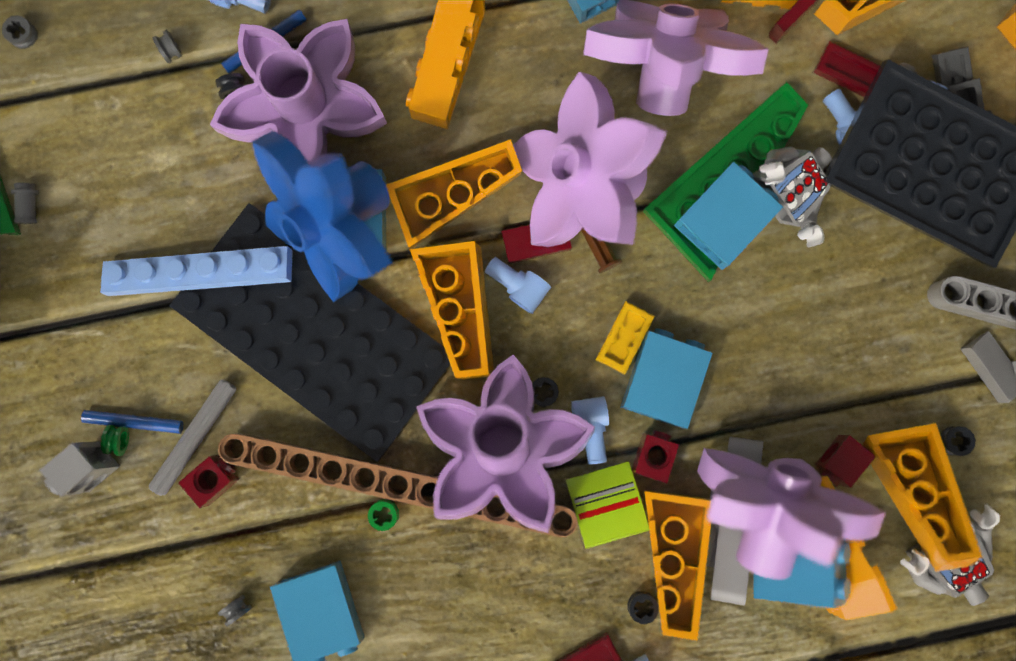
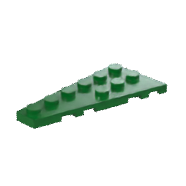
M787 82L643 210L647 217L707 282L712 280L718 266L674 225L733 162L738 166H745L753 174L759 170L761 165L765 164L767 153L770 150L785 147L808 107L803 98Z

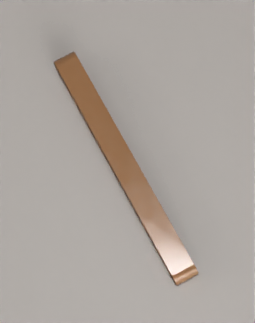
M244 433L226 435L218 445L220 458L229 464L434 509V500L426 499L423 494V487L429 482L436 484L439 476ZM236 439L240 440L244 446L243 454L239 458L231 451L232 443ZM268 446L272 447L277 454L276 460L272 465L266 463L263 458V452ZM300 453L306 455L309 459V467L305 472L299 471L295 466V459ZM331 461L338 462L342 467V474L338 479L331 478L327 473V466ZM363 468L371 469L375 475L374 483L371 486H365L359 480V473ZM395 475H401L407 480L408 487L404 493H397L392 489L391 480ZM556 502L554 515L559 512H566L570 515L571 522L564 529L555 528L551 523L549 533L526 527L516 521L506 510L499 515H494L489 512L487 505L475 514L467 516L556 537L572 535L578 524L574 511L569 506Z

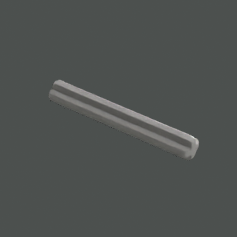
M220 380L150 482L149 489L160 496L167 494L236 392V387L226 380Z

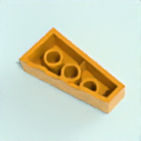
M438 0L433 22L426 36L423 58L419 59L416 67L415 76L417 79L415 87L409 89L406 98V107H409L411 119L448 130L485 15V0Z
M510 139L386 184L408 247L413 249L519 177L522 169Z
M476 241L410 249L420 274L422 286L430 302L434 320H436L440 330L441 339L455 378L463 380L489 377L494 370L481 247Z
M936 423L868 435L863 446L876 456L871 462V466L934 570L938 572L967 567L981 559L982 554Z
M645 490L662 634L698 641L711 521L707 520V513L711 499Z

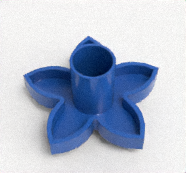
M274 130L252 141L261 173L277 197L266 207V226L286 244L299 252H305L307 262L314 276L333 302L352 291L358 284L359 278L372 277L392 264L382 243L365 224L366 221L386 210L390 202L387 187L381 176L372 166L360 161L346 169L342 156L330 153L322 155L309 163L302 152L290 140Z

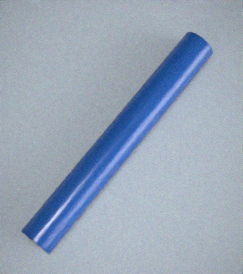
M299 9L271 28V30L284 37L307 21V19ZM239 52L221 63L228 74L242 66Z
M84 410L81 415L82 423L114 425L115 427L126 426L133 429L178 434L182 433L184 427L183 421L91 410Z

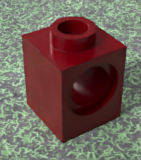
M653 430L651 435L642 434L632 466V472L667 483L679 445L670 442L672 436L663 432ZM657 445L663 450V459L660 463L653 465L648 460L647 455L649 449Z
M839 434L814 465L823 471L820 476H828L835 488L838 485L851 488L876 456L852 436Z
M219 455L208 456L178 484L200 509L210 506L240 479L234 474L236 468L233 464L224 462ZM210 470L214 471L218 476V482L214 488L210 487L206 482V475Z

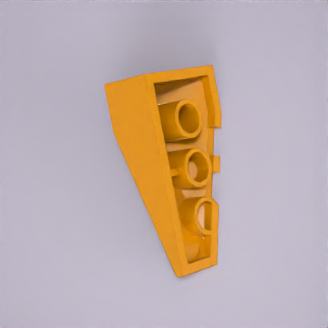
M821 476L820 486L835 490L829 477ZM846 539V543L850 545V560L846 564V578L850 580L851 584L850 597L846 600L845 605L835 609L826 608V610L830 614L844 620L897 610L877 565L871 567L862 552L863 547L866 546L864 540Z

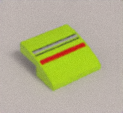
M629 461L565 480L578 519V526L585 549L649 531V525Z

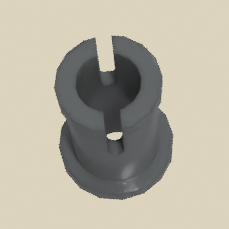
M14 183V189L11 190L15 200L14 223L36 224V195H39V191L36 190V184Z

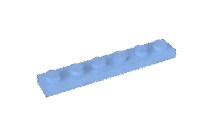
M288 246L103 261L100 293L106 296L292 282L293 250Z

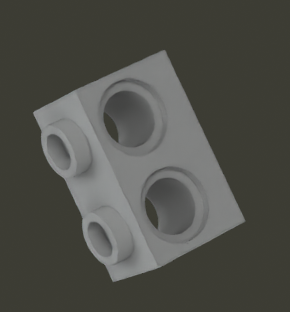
M100 441L71 443L39 471L46 478L44 482L48 489L54 494L64 497L92 491L117 470L120 465L111 454L102 453Z

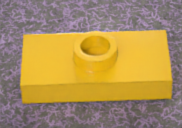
M625 301L595 360L625 375L655 316Z

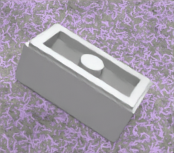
M986 331L961 348L963 354L998 403H1009L1016 398V376L1013 365L989 331Z

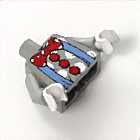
M793 147L770 150L767 153L765 164L761 165L759 170L753 173V180L762 188H768L773 191L779 198L778 202L783 206L775 216L779 223L797 227L801 226V230L798 231L797 235L801 240L807 239L806 246L808 248L822 244L824 242V233L821 227L817 225V215L823 198L830 189V185L824 182L826 175L823 169L832 161L831 155L821 147H818L813 152Z
M988 504L984 505L985 511L982 514L976 509L970 511V516L975 520L974 524L972 521L970 522L982 554V558L973 565L936 572L919 543L905 551L911 561L908 562L902 559L900 564L908 569L916 585L937 595L947 594L954 598L964 594L972 606L985 602L989 595L980 582L994 573L991 563L993 559L992 528L998 524L1000 520L999 514Z

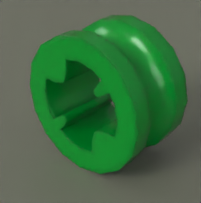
M107 425L101 437L102 453L111 454L114 452L115 455L122 456L126 452L129 442L128 428L120 426L116 429L114 425Z
M389 499L378 500L368 511V521L378 531L391 529L399 519V509ZM383 507H387L390 509L388 514H392V520L387 519L384 523H380L377 521L379 516H375V510L380 511Z

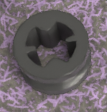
M18 15L11 16L3 23L2 34L4 38L16 48L27 49L36 42L38 37L37 30L24 17ZM23 27L25 29L24 35L20 33V38H17L14 35L15 31L18 30L20 32L19 28Z
M168 30L163 31L162 37H157L156 35L152 37L157 49L168 64L172 62L174 56L178 58L183 56Z
M241 595L218 612L219 616L226 618L224 624L227 627L252 609L251 605L244 603V595Z

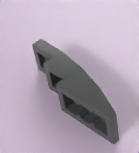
M969 47L931 55L936 83L946 86L948 91L984 109L980 78L973 79Z

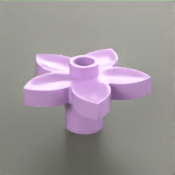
M619 0L614 20L601 22L587 29L584 55L615 63L642 64L636 100L637 105L641 109L653 114L675 116L687 111L692 85L699 81L702 70L726 75L763 74L768 48L749 37L727 31L729 17L724 10L695 9L682 4H663L657 7L638 1Z
M348 19L328 22L313 29L304 37L297 50L291 48L289 43L274 30L260 25L240 24L237 42L239 58L243 68L254 83L236 89L218 106L210 123V126L216 132L233 140L252 142L274 130L290 140L310 163L320 156L327 154V133L341 137H359L370 134L387 124L376 100L364 88L345 80L352 69L355 57V43Z
M579 72L571 82L561 101L558 113V132L545 129L534 130L525 134L513 144L522 171L529 178L543 183V187L537 194L531 211V245L543 247L561 245L574 238L582 227L591 236L599 240L633 245L637 226L634 200L644 190L647 181V167L658 154L667 132L652 124L626 118L614 120L615 112L612 99L607 88L596 76Z
M514 355L499 364L487 378L482 390L481 406L477 407L470 402L455 398L435 399L417 406L422 426L432 442L442 451L455 456L443 468L437 479L434 492V516L437 519H460L473 515L483 509L492 500L494 495H498L505 510L516 521L528 528L549 533L554 516L555 493L552 481L544 467L562 465L578 455L592 437L595 429L593 425L578 415L563 410H545L533 413L534 392L532 382L526 369Z
M708 448L703 449L697 471L701 479L714 490L708 508L707 520L743 530L736 558L743 567L755 574L771 579L790 577L798 552L830 566L836 559L842 539L867 540L878 536L886 512L855 496L821 487L822 479L820 474L802 459H775L769 463L768 467H764L759 463L736 454Z

